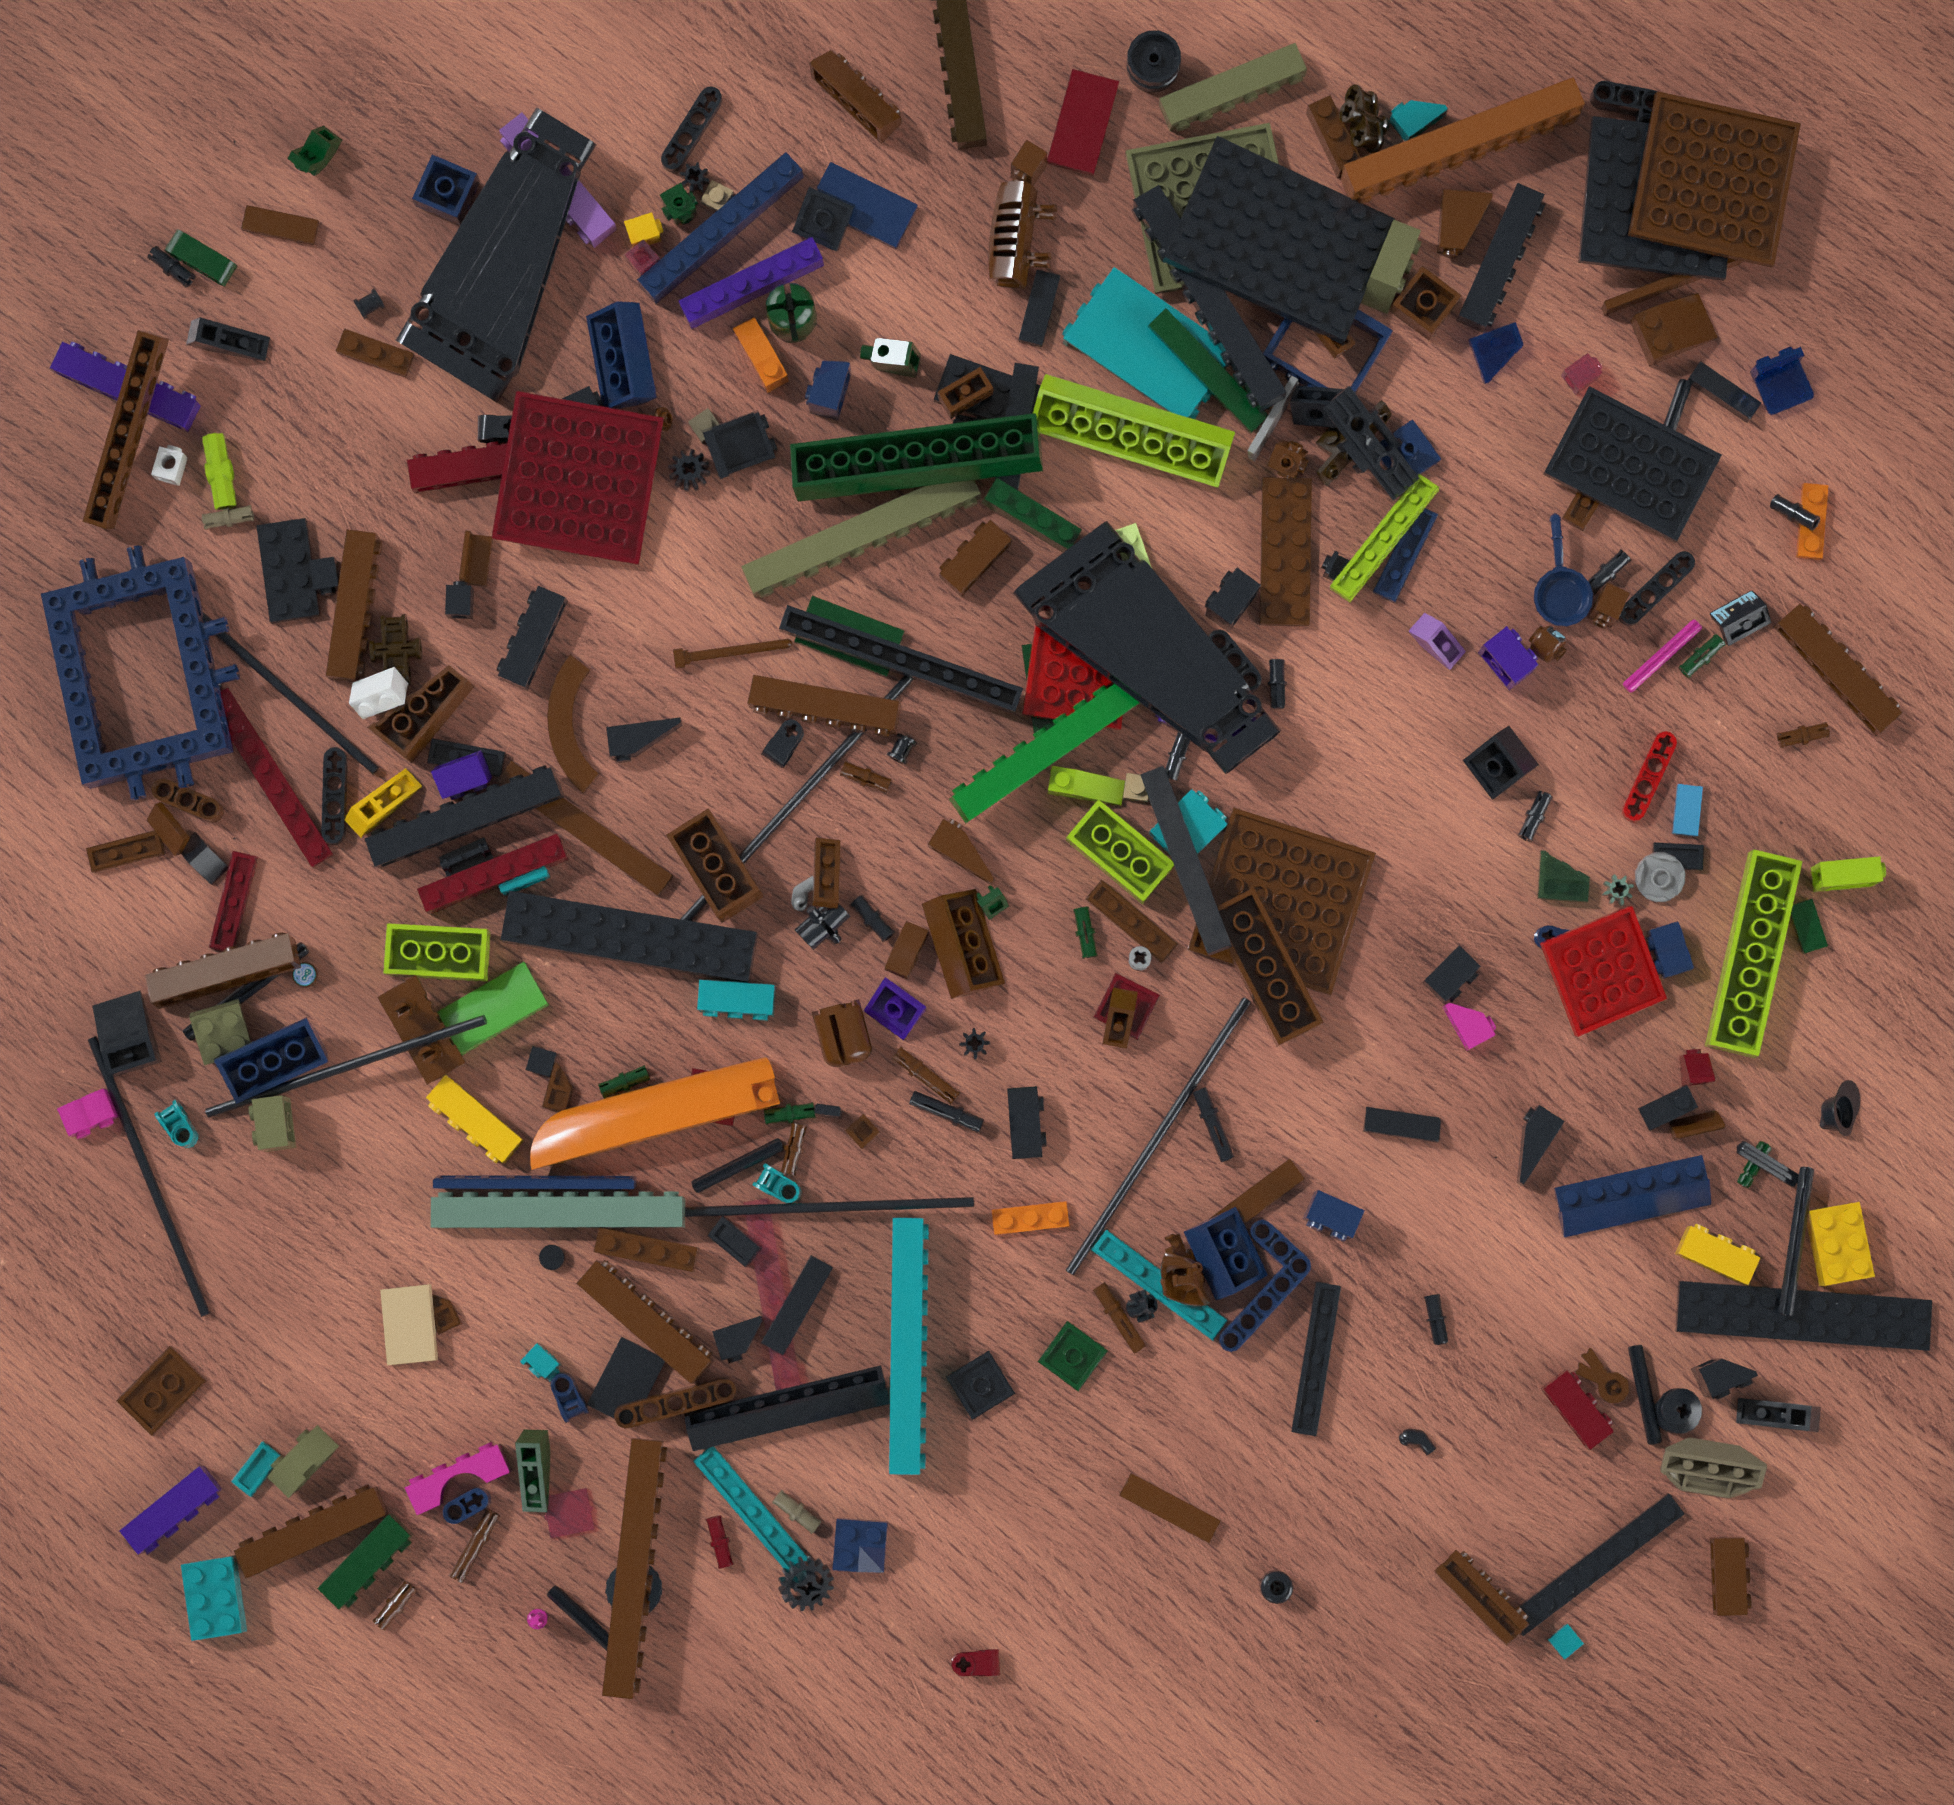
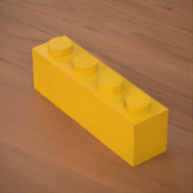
M447 1075L439 1081L426 1097L430 1101L428 1106L438 1115L442 1112L449 1117L447 1122L457 1131L462 1128L469 1135L466 1139L473 1145L478 1147L481 1144L488 1151L485 1155L496 1164L499 1160L502 1163H506L524 1142L519 1135Z

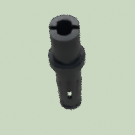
M1205 1087L1193 1092L1201 1113L1199 1117L1200 1119L1203 1118L1220 1161L1224 1162L1234 1158L1226 1133L1217 1114L1219 1110L1217 1107H1214L1207 1088ZM1214 1126L1216 1127V1130H1217V1132H1218V1135H1219V1137H1220V1140H1221V1142H1222L1223 1147H1222L1221 1144H1220V1141H1219V1139H1218V1137H1217V1134H1216V1132H1215Z
M917 1091L913 1092L909 1105L953 1122L952 1125L956 1127L960 1125L977 1133L980 1132L984 1122L983 1118L964 1111L962 1107L951 1106Z

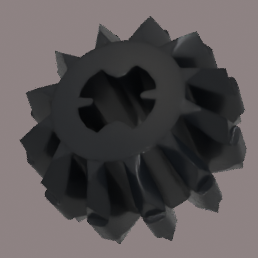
M694 449L690 450L689 456H686L685 451L682 450L680 451L681 459L677 456L672 457L676 464L669 465V470L673 471L669 477L671 480H677L675 482L677 488L684 484V491L688 492L690 485H693L694 490L697 491L699 490L697 483L700 482L702 485H706L707 482L703 477L711 475L710 471L706 470L710 466L709 461H703V453L695 457ZM688 467L690 469L693 467L694 473L689 472L686 474L685 468Z

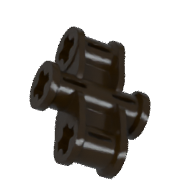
M1354 84L1348 88L1345 94V103L1340 109L1339 118L1344 123H1351L1350 135L1352 145L1364 147L1369 153L1373 154L1380 151L1383 147V136L1389 129V119L1384 115L1378 116L1377 94L1373 91H1364L1361 86Z
M402 614L401 617L387 618L385 615H381L382 642H369L371 662L376 663L377 660H383V671L395 667L408 682V685H411L410 658L422 659L421 639L416 637L415 640H408V619L406 614Z

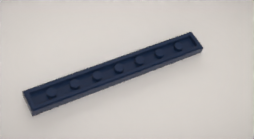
M438 1175L433 1179V1188L634 1189L637 1186L636 1176Z

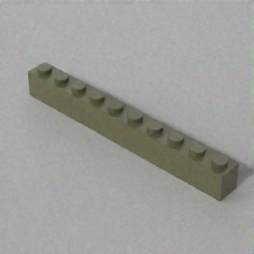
M975 480L924 486L741 567L754 597L760 596V598H764L774 593L773 589L777 587L787 588L797 582L796 579L800 577L810 578L817 575L819 569L825 566L833 568L841 564V560L848 556L856 558L865 553L864 549L871 546L874 549L887 544V539L894 536L897 539L902 538L910 533V529L917 526L919 529L931 525L933 523L932 520L940 516L942 519L948 518L956 513V509L963 506L965 509L971 508L978 504L977 500L981 499V493Z

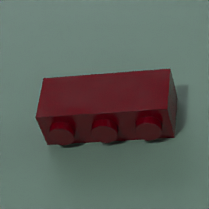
M1564 1370L1540 1389L1585 1448L1591 1450L1614 1432L1611 1428L1613 1422L1605 1412L1601 1414L1595 1406L1598 1403L1590 1392L1584 1393L1580 1387L1582 1382L1574 1372L1569 1373L1568 1370Z

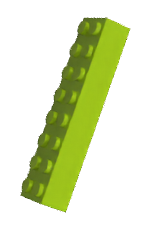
M1045 374L1039 388L1033 411L1037 415L1041 434L1214 487H1219L1235 432L1047 374Z
M1755 849L1748 853L1705 1047L1750 1058L1759 1056L1803 861Z

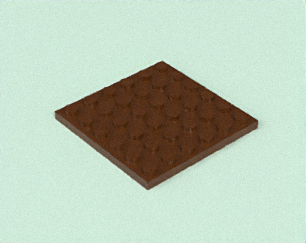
M1657 91L1654 97L1628 236L1772 268L1775 265L1801 123Z
M1233 807L1211 874L1209 887L1217 906L1254 888L1305 987L1331 996L1376 853ZM1195 925L1188 951L1234 965L1227 950L1208 956L1198 927Z

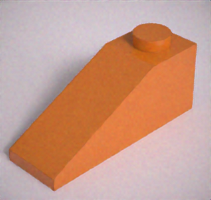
M755 317L732 328L767 393L789 382L784 367Z

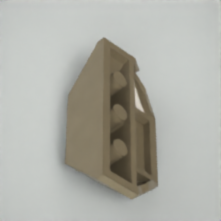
M1689 1437L1665 1448L1660 1472L1666 1475L1681 1491L1733 1498L1753 1489L1762 1488L1767 1464L1739 1445Z

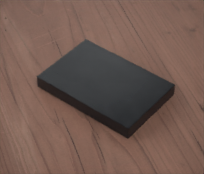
M621 1337L587 1405L614 1419V1412L618 1406L648 1397L665 1361L657 1354ZM627 1409L622 1410L618 1416L619 1420L623 1423H628L632 1420L633 1413Z

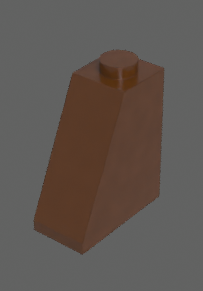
M1443 189L1440 203L1437 253L1443 254L1447 258H1456L1458 255H1462L1490 205L1493 193Z

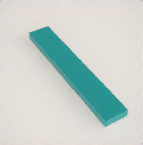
M1105 1230L1091 1249L1212 1341L1228 1321L1208 1305L1189 1306L1165 1297L1160 1281L1162 1278L1161 1270L1108 1230Z
M715 1446L707 1448L693 1461L783 1568L790 1569L789 1562L798 1563V1557L800 1556L803 1561H807L808 1556Z

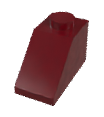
M1701 1049L1686 1050L1685 1055L1679 1056L1682 1086L1707 1085L1715 1082L1709 1053H1701Z

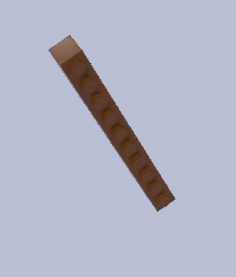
M631 1438L602 1696L633 1699L635 1693H640L641 1678H637L638 1667H643L644 1652H640L641 1642L646 1641L647 1627L643 1626L644 1616L649 1615L650 1601L646 1600L647 1590L651 1591L653 1575H649V1566L654 1565L656 1549H652V1540L657 1539L659 1524H655V1514H660L662 1498H657L658 1488H663L665 1473L660 1472L661 1462H666L667 1447H663L664 1441Z

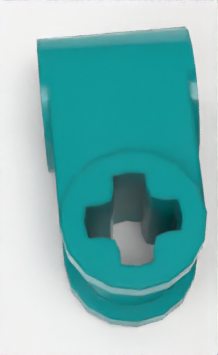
M176 1099L172 1101V1105L162 1112L157 1111L154 1113L160 1125L176 1145L183 1148H191L197 1144L198 1132L189 1120L184 1108ZM188 1130L190 1137L186 1142L182 1143L180 1141V1133Z
M764 1163L763 1172L757 1182H753L752 1185L784 1203H797L802 1195L800 1186L783 1176L784 1174ZM787 1186H794L796 1189V1194L792 1199H785L783 1196V1190Z

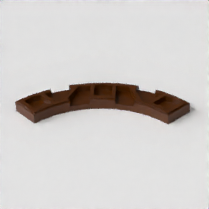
M570 654L559 670L552 686L548 703L547 722L550 742L559 765L571 782L584 794L597 779L599 773L586 761L577 744L573 727V707L579 688L590 670Z

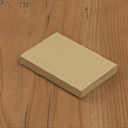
M431 1284L380 1290L387 1365L438 1360Z

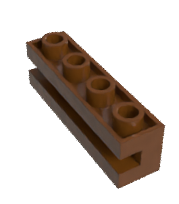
M1455 1550L1443 1564L1434 1570L1435 1573L1508 1646L1529 1626V1623L1526 1621L1529 1618L1528 1615L1519 1606L1514 1609L1508 1603L1511 1598L1501 1588L1497 1591L1490 1584L1492 1581L1490 1576L1483 1569L1478 1572L1471 1565L1474 1560L1464 1550L1461 1553Z

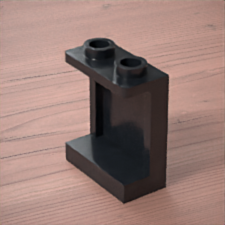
M758 410L702 430L720 479L728 477L729 474L776 458L774 452H777L778 449L774 438H768L765 429H768L769 425L765 414L760 415Z

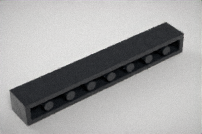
M546 765L537 767L532 770L533 774L526 777L523 774L514 776L509 779L510 783L502 786L500 783L488 786L486 788L487 792L477 795V792L467 794L462 797L463 801L456 804L450 801L440 805V810L432 813L430 810L418 813L416 815L417 819L408 822L407 819H403L393 823V828L386 831L384 828H380L370 832V837L364 840L374 867L380 869L564 798L565 796L555 770L551 767L547 768Z
M880 1365L684 1413L692 1450L697 1451L890 1404L882 1366Z

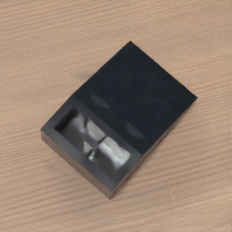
M141 991L92 1005L100 1050L108 1076L117 1077L162 1062Z

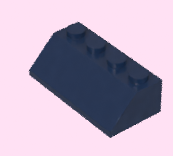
M617 301L587 315L586 319L599 391L603 402L602 407L622 409L642 405L656 399L640 303Z
M307 1017L214 1059L236 1104L329 1062L328 1052L317 1030Z

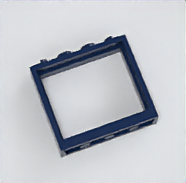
M1360 310L1357 311L1352 324L1379 341L1351 385V389L1355 394L1393 332L1392 329ZM1284 318L1263 352L1273 371L1279 370L1286 374L1284 377L1288 381L1293 376L1304 386L1328 388L1273 355L1293 321Z

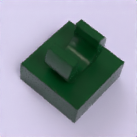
M991 885L988 886L990 892L982 897L980 893L977 894V902L989 920L1009 907L998 887L994 889Z

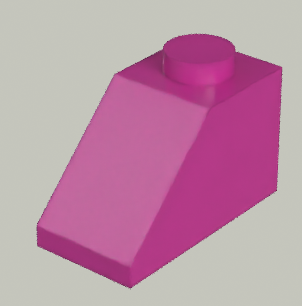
M1452 1003L1442 1007L1466 1051L1495 1036L1494 1030L1496 1026L1490 1016L1485 1017L1482 1012Z

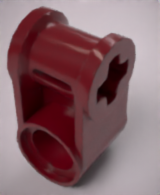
M999 1649L957 1653L951 1660V1667L959 1676H999ZM961 1657H965V1661L970 1662V1666H966L965 1671H961L960 1667H956V1663L960 1662Z

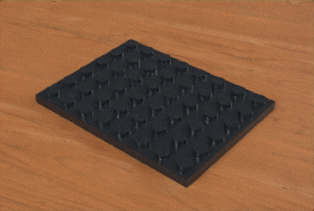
M1217 136L1163 262L1343 345L1395 218L1363 203H1358L1356 200L1352 201L1350 197Z

